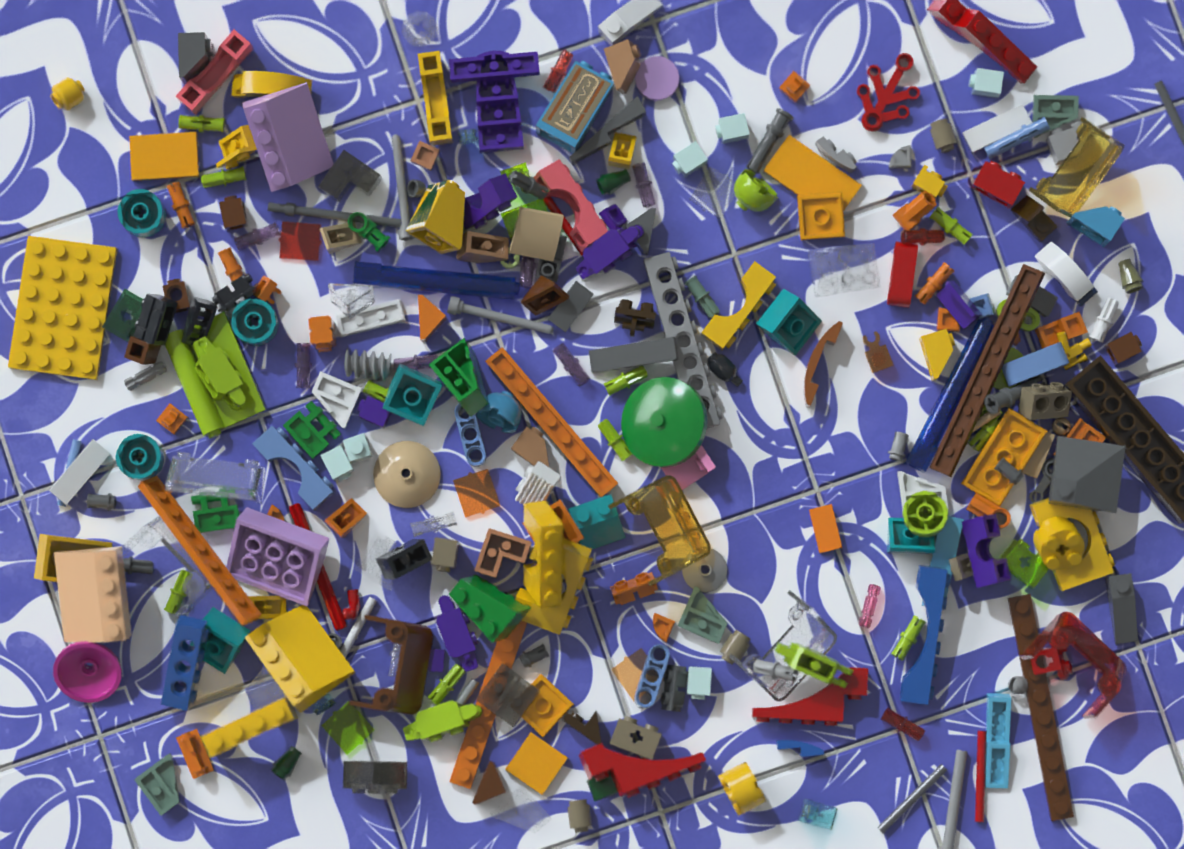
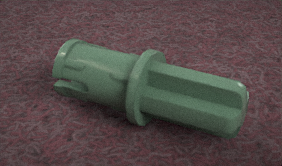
M696 275L684 283L695 297V303H699L709 318H713L714 315L720 312L709 296L710 292L705 290Z

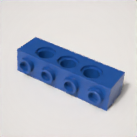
M180 615L176 622L161 705L187 711L191 703L195 704L198 691L194 690L195 683H199L202 672L198 670L199 663H203L205 657V650H202L203 643L207 642L209 630L206 629L207 621ZM186 640L193 642L194 646L188 645ZM182 661H187L190 666L184 665ZM178 681L184 682L187 686L180 685Z

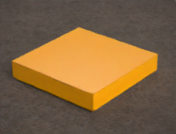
M842 192L797 195L800 240L845 237Z
M540 674L510 707L544 737L574 704L548 679Z
M530 732L505 770L543 795L568 757Z

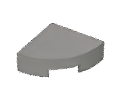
M911 145L901 147L892 155L889 168L912 167Z

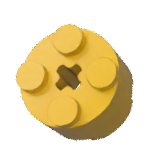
M1052 517L1045 520L1039 530L1036 529L1033 535L1034 546L1049 569H1066L1081 563L1085 549L1084 540L1076 526L1066 518Z
M747 762L741 763L718 776L738 816L767 801Z

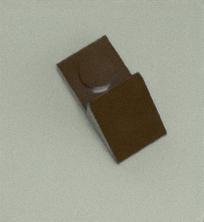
M1026 195L1010 211L1041 243L1058 226L1043 211L1045 208L1043 205Z
M574 711L571 715L567 712L562 718L564 722L595 744L601 743L597 711L594 712L586 725L582 723L584 718Z

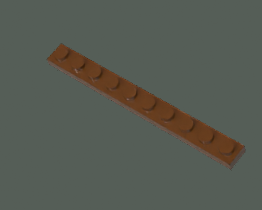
M1026 264L1022 265L931 462L930 469L950 478L952 477L985 406L984 399L992 391L1045 276L1043 271Z
M1031 594L1010 597L1007 600L1022 676L1028 683L1026 697L1050 821L1072 818L1074 814L1046 673L1035 675L1030 659L1031 652L1041 650ZM1043 655L1037 658V665L1040 668H1045Z

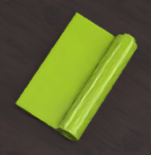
M224 311L215 315L207 339L215 348L220 346L221 350L228 354L231 361L230 364L242 377L243 385L241 390L246 401L240 410L234 411L228 406L225 399L221 401L213 399L195 371L198 357L193 346L182 342L184 330L179 329L169 333L165 347L203 437L208 436L209 439L222 434L220 430L266 410ZM195 325L194 328L201 329V326ZM192 333L191 337L199 338V334Z

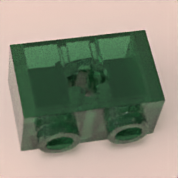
M124 289L102 328L129 342L130 336H134L136 331L135 323L140 317L143 299ZM131 313V315L133 316V319H132V320H129V319L126 320V318L124 317V315Z

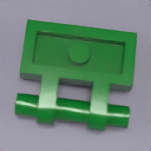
M310 401L305 406L310 412L306 417L298 411L283 427L308 455L314 459L330 445L324 437L330 434L336 440L341 433L337 430V425L333 421L330 422L323 414L324 410ZM315 419L324 427L319 432L311 424Z
M227 488L220 489V492L208 494L207 492H200V495L191 496L192 505L201 504V510L193 511L194 525L200 533L235 528L236 520L240 516L238 505L229 506V499L237 498L236 489L228 491ZM221 501L222 507L209 509V502Z

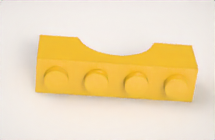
M440 51L419 53L418 61L430 144L434 146L453 143Z
M754 261L740 281L746 293L744 306L740 311L731 316L714 315L701 332V336L722 351L725 347L729 349L737 339L734 336L737 330L743 331L750 320L747 318L752 311L756 313L763 304L760 299L765 293L769 295L777 285L774 283L776 276Z

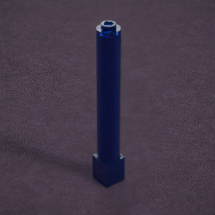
M355 261L353 285L357 287L379 289L382 287L513 300L515 295H519L520 282H516V277L387 266L380 263Z
M988 318L977 320L904 462L906 465L922 473L927 471L996 324L994 321Z

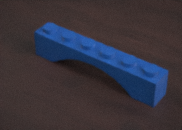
M918 565L915 587L926 609L927 636L919 658L911 669L902 676L899 699L904 702L928 705L929 699L933 700L934 686H931L932 677H936L938 664H934L935 655H939L941 642L937 641L938 633H942L944 627V619H941V612L946 610L947 597L944 596L945 587L949 588L951 577L950 574H947L948 570L945 568Z

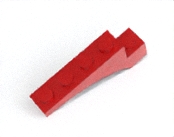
M933 0L926 9L941 24L946 25L986 53L1019 83L1025 84L1038 66L979 10L968 9L959 0Z
M848 667L853 670L852 675L842 673L838 677L847 683L846 688L831 683L815 694L793 703L768 708H752L751 717H756V722H770V718H779V723L792 724V719H801V724L815 725V720L824 721V725L838 726V721L843 722L844 695H848V699L861 700L862 695L867 696L868 668Z
M602 743L583 750L578 755L588 780L594 778L596 781L603 780L609 776L608 773L610 772L619 796L627 795V798L640 794L639 790L645 787L648 790L661 785L660 781L668 779L669 782L681 777L682 772L689 770V773L696 772L702 769L701 765L706 761L703 752L671 760L639 759L605 748Z

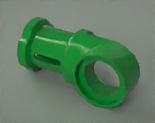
M355 212L348 218L349 228L356 232L363 240L367 239L375 247L376 252L382 250L391 239L389 235L385 236L377 228V224L364 213ZM356 216L363 217L365 221L364 226L360 229L353 226V219Z

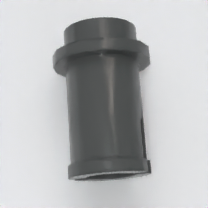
M1004 457L994 468L1010 480V484L1016 485L1024 476L1021 473V469L1017 470Z
M108 493V495L88 494V508H105L108 511L116 508L117 499L112 493Z
M544 644L526 653L525 651L522 652L519 658L524 668L528 666L531 668L532 664L549 657Z

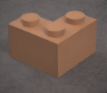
M488 528L474 571L497 579L503 558L525 564L532 542Z

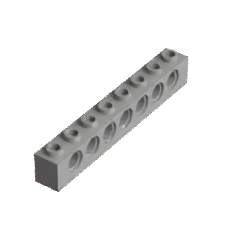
M670 252L644 259V266L665 337H675L676 342L681 336H686L690 340V345L687 347H681L677 343L679 360L673 361L677 378L689 385L693 379L701 380L703 387L696 391L702 400L709 404V409L707 410V429L719 426V420L723 419L719 406L715 407L713 398H716L713 385L708 384L709 369L707 363L703 364L700 355H704L701 342L696 343L694 334L697 333V328L694 320L690 321L688 316L691 308L688 299H683L681 291H685L682 278L677 279L675 270L679 268L676 257H671ZM663 272H667L670 274L671 280L668 283H662L658 276ZM670 293L675 294L678 299L672 305L665 301V296ZM674 315H680L683 317L684 323L680 326H675L672 324L671 318ZM691 357L695 359L696 366L692 369L686 368L684 366L686 358Z

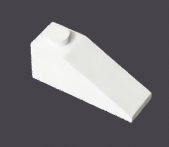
M631 0L598 25V32L610 46L617 44L663 6V4L659 0Z

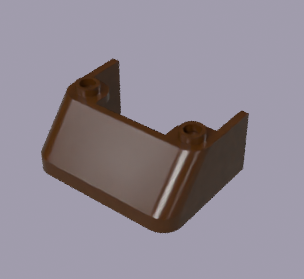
M365 615V620L386 623L385 635L387 639L393 643L401 644L394 689H379L374 694L372 704L350 700L349 705L407 715L418 713L423 703L434 639L433 631L425 625Z

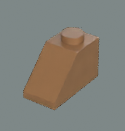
M629 39L604 48L616 90L621 94L627 93L641 65L639 57H641L640 49L637 44L634 45Z
M467 231L463 234L461 249L457 250V260L472 263L508 260L509 238Z
M526 427L511 447V450L532 466H535L540 461L549 467L545 439L542 438L544 434L535 427H532V429Z

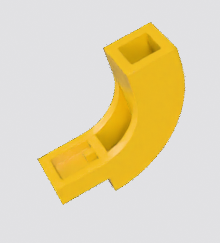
M243 71V74L233 75L231 96L236 98L262 97L306 82L311 93L312 80L284 73Z

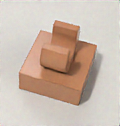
M419 141L410 161L431 171L440 149Z

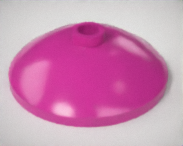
M81 641L68 645L58 654L53 666V676L57 686L65 695L76 701L92 703L110 697L117 690L121 681L122 669L118 658L110 649L96 642Z

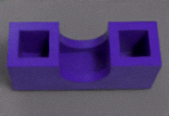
M506 173L487 180L478 187L480 193L465 197L463 221L465 230L473 227L475 230L486 226V221L500 215L499 211L502 212L512 206L511 202L518 198Z
M996 514L962 521L963 534L966 539L968 556L971 561L976 587H986L1011 581L1007 559H995L989 550L990 542L994 538L1001 536Z

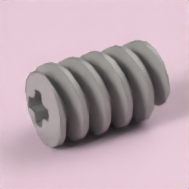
M347 348L344 363L346 376L350 377L354 371L355 377L359 378L363 372L364 378L368 379L372 373L373 379L377 380L381 374L382 380L386 381L388 375H390L392 353H390L388 359H385L384 352H381L379 358H376L375 351H372L370 357H367L366 350H363L361 356H358L357 349L350 355Z

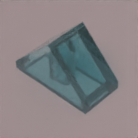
M804 798L798 820L832 830L838 808Z

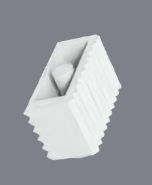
M540 461L535 466L530 465L523 475L527 479H522L515 489L519 492L515 500L519 501L523 506L525 503L547 501L561 475Z

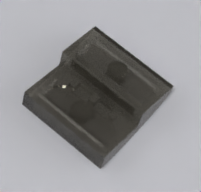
M502 663L476 698V701L514 728L540 693V690Z

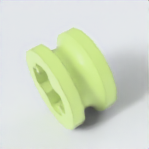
M514 255L515 262L513 264L511 262L507 264L505 261L500 262L503 267L512 269L519 264L520 256Z

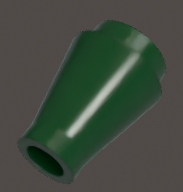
M627 169L600 175V178L596 179L597 186L603 196L606 194L611 195L631 181Z
M291 746L272 764L271 771L285 781L287 777H291L302 753Z

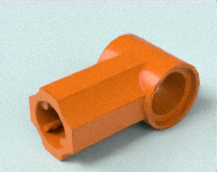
M925 190L909 204L907 203L897 210L892 216L907 233L922 221L921 218L937 206L936 199Z
M975 493L966 508L967 511L977 517L1003 513L1006 521L1003 525H999V529L1005 528L1011 521V515L1006 509L1000 508Z

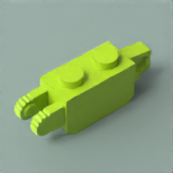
M206 337L195 341L192 345L198 357L195 371L215 400L221 401L225 399L228 406L234 411L240 410L246 401L241 390L243 385L242 377L230 364L231 361L228 354L222 351L220 346L215 348Z
M778 642L774 650L776 653L785 656L783 661L793 669L827 684L834 683L846 688L847 683L843 679L834 676L837 670L847 675H852L853 673L852 669L840 664L836 659L797 642L791 643L790 647Z
M451 700L419 711L415 717L416 721L404 727L403 732L407 741L423 739L429 740L430 743L437 742L443 739L442 735L450 733L453 736L464 732L463 728L469 727V721L481 717L483 709L476 704L463 706V704Z

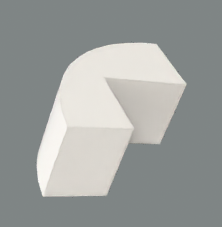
M1050 242L1035 255L1043 270L1056 278L1067 294L1076 301H1079L1094 287L1078 265L1054 243Z

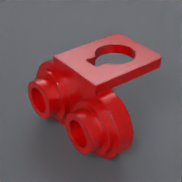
M1057 635L1051 636L1050 649L1030 653L1033 672L1035 675L1057 670L1060 680H1066L1069 674L1073 673L1070 660L1066 661L1063 656L1064 652L1068 651L1065 638L1061 639ZM1040 655H1045L1048 658L1052 657L1053 662L1049 663L1046 668H1040L1037 665V658Z

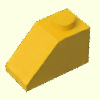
M947 329L923 335L919 338L932 381L939 378L953 352L952 346H955L952 333L948 334Z

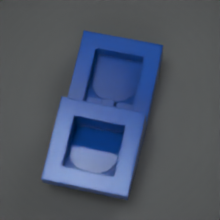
M776 740V749L799 748L801 757L824 755V750L808 743L794 740Z

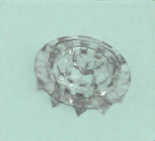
M416 11L409 14L403 21L402 33L405 40L411 45L418 47L426 46L437 35V23L427 12ZM423 21V28L426 31H420L416 36V29L412 25H419Z

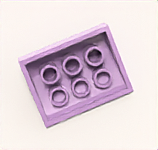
M307 82L243 102V109L271 192L295 185L334 167Z
M246 508L236 520L226 568L238 581L308 606L326 556L330 538Z

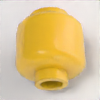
M66 77L52 87L50 97L57 108L70 110L84 100L83 92L85 88L79 80L75 81L70 77Z

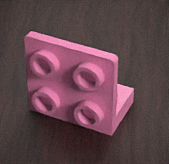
M701 445L696 453L685 462L672 467L660 468L676 492L679 493L713 471L716 466Z

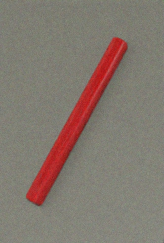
M296 503L289 506L294 524L311 531L301 505ZM323 564L317 584L334 628L339 631L346 628L347 624Z

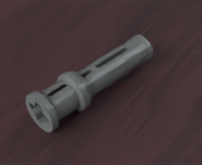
M776 108V115L771 123L766 126L767 132L746 165V168L754 173H759L777 140L784 136V130L789 121L794 119L791 114L783 109Z
M1036 376L1011 389L1002 388L995 395L989 394L984 399L985 407L992 414L998 413L1001 408L1012 407L1015 401L1020 399L1022 387L1037 384V382L1044 379L1041 376Z

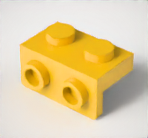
M249 125L240 126L218 141L224 159L216 163L217 168L226 167L227 170L239 166L238 162L249 159L250 154L257 150Z

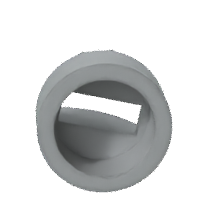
M1014 676L1008 681V689L1013 694H1023L1028 688L1027 680L1023 676Z

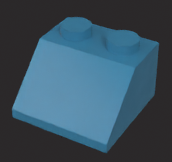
M1105 206L1076 212L1068 219L1066 224L1104 247L1112 240L1125 218L1121 216L1122 213L1118 209Z

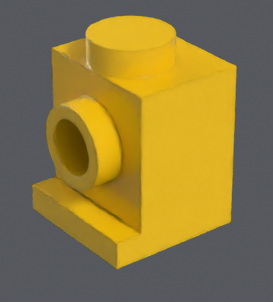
M924 165L911 187L920 193L926 190L935 198L937 195L942 197L948 187L944 184L943 177L934 171H926L928 166Z

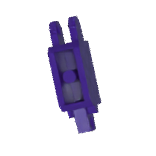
M639 224L630 226L627 229L621 227L610 229L584 249L583 257L585 259L575 268L580 277L586 279L593 274L601 272L607 274L616 267L614 263L618 260L624 261L633 254L631 250L637 247L634 242L644 235L645 229Z
M444 594L438 598L442 615L438 616L436 624L449 656L458 658L465 672L472 671L478 668L475 645L479 644L475 632L470 633L467 624L471 622L464 611L462 612L460 608L455 609L450 596L448 597V595Z

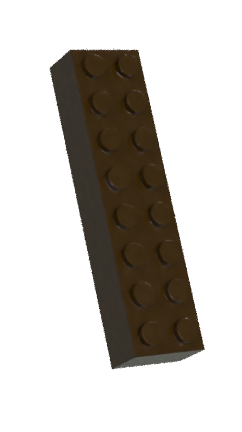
M1100 355L1069 380L1064 387L1072 391V399L1111 444L1126 446L1124 460L1177 523H1184V453Z

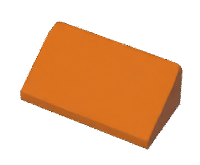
M832 504L809 509L819 553L842 548Z

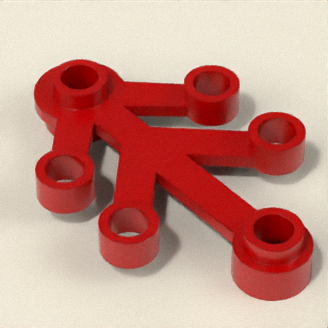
M901 53L897 56L895 61L896 69L885 89L880 77V67L871 65L868 68L867 76L872 79L878 102L875 108H873L869 97V86L866 84L858 86L856 94L861 98L865 110L861 118V124L865 130L876 132L882 127L883 122L897 118L904 120L908 117L909 109L905 105H900L893 111L882 112L886 105L906 99L913 101L920 95V90L916 86H910L907 90L892 94L903 73L909 71L913 66L914 60L910 54ZM906 60L908 66L902 67L900 61ZM871 69H876L878 74L876 76L871 75ZM865 88L867 90V94H860L859 89ZM915 90L917 95L912 97L909 95V91ZM904 109L906 115L900 116L898 110ZM871 117L875 118L876 124H869L868 119Z

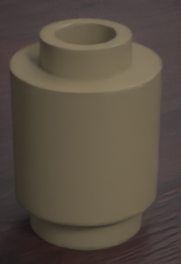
M945 118L931 123L932 129H930L936 150H941L942 153L954 150L957 140L952 124L948 122V119Z
M735 630L733 634L729 635L720 652L723 654L721 658L732 665L734 662L739 663L749 648L751 639Z
M587 799L569 801L567 810L570 829L574 828L575 833L588 831V826H592L590 804L587 805Z

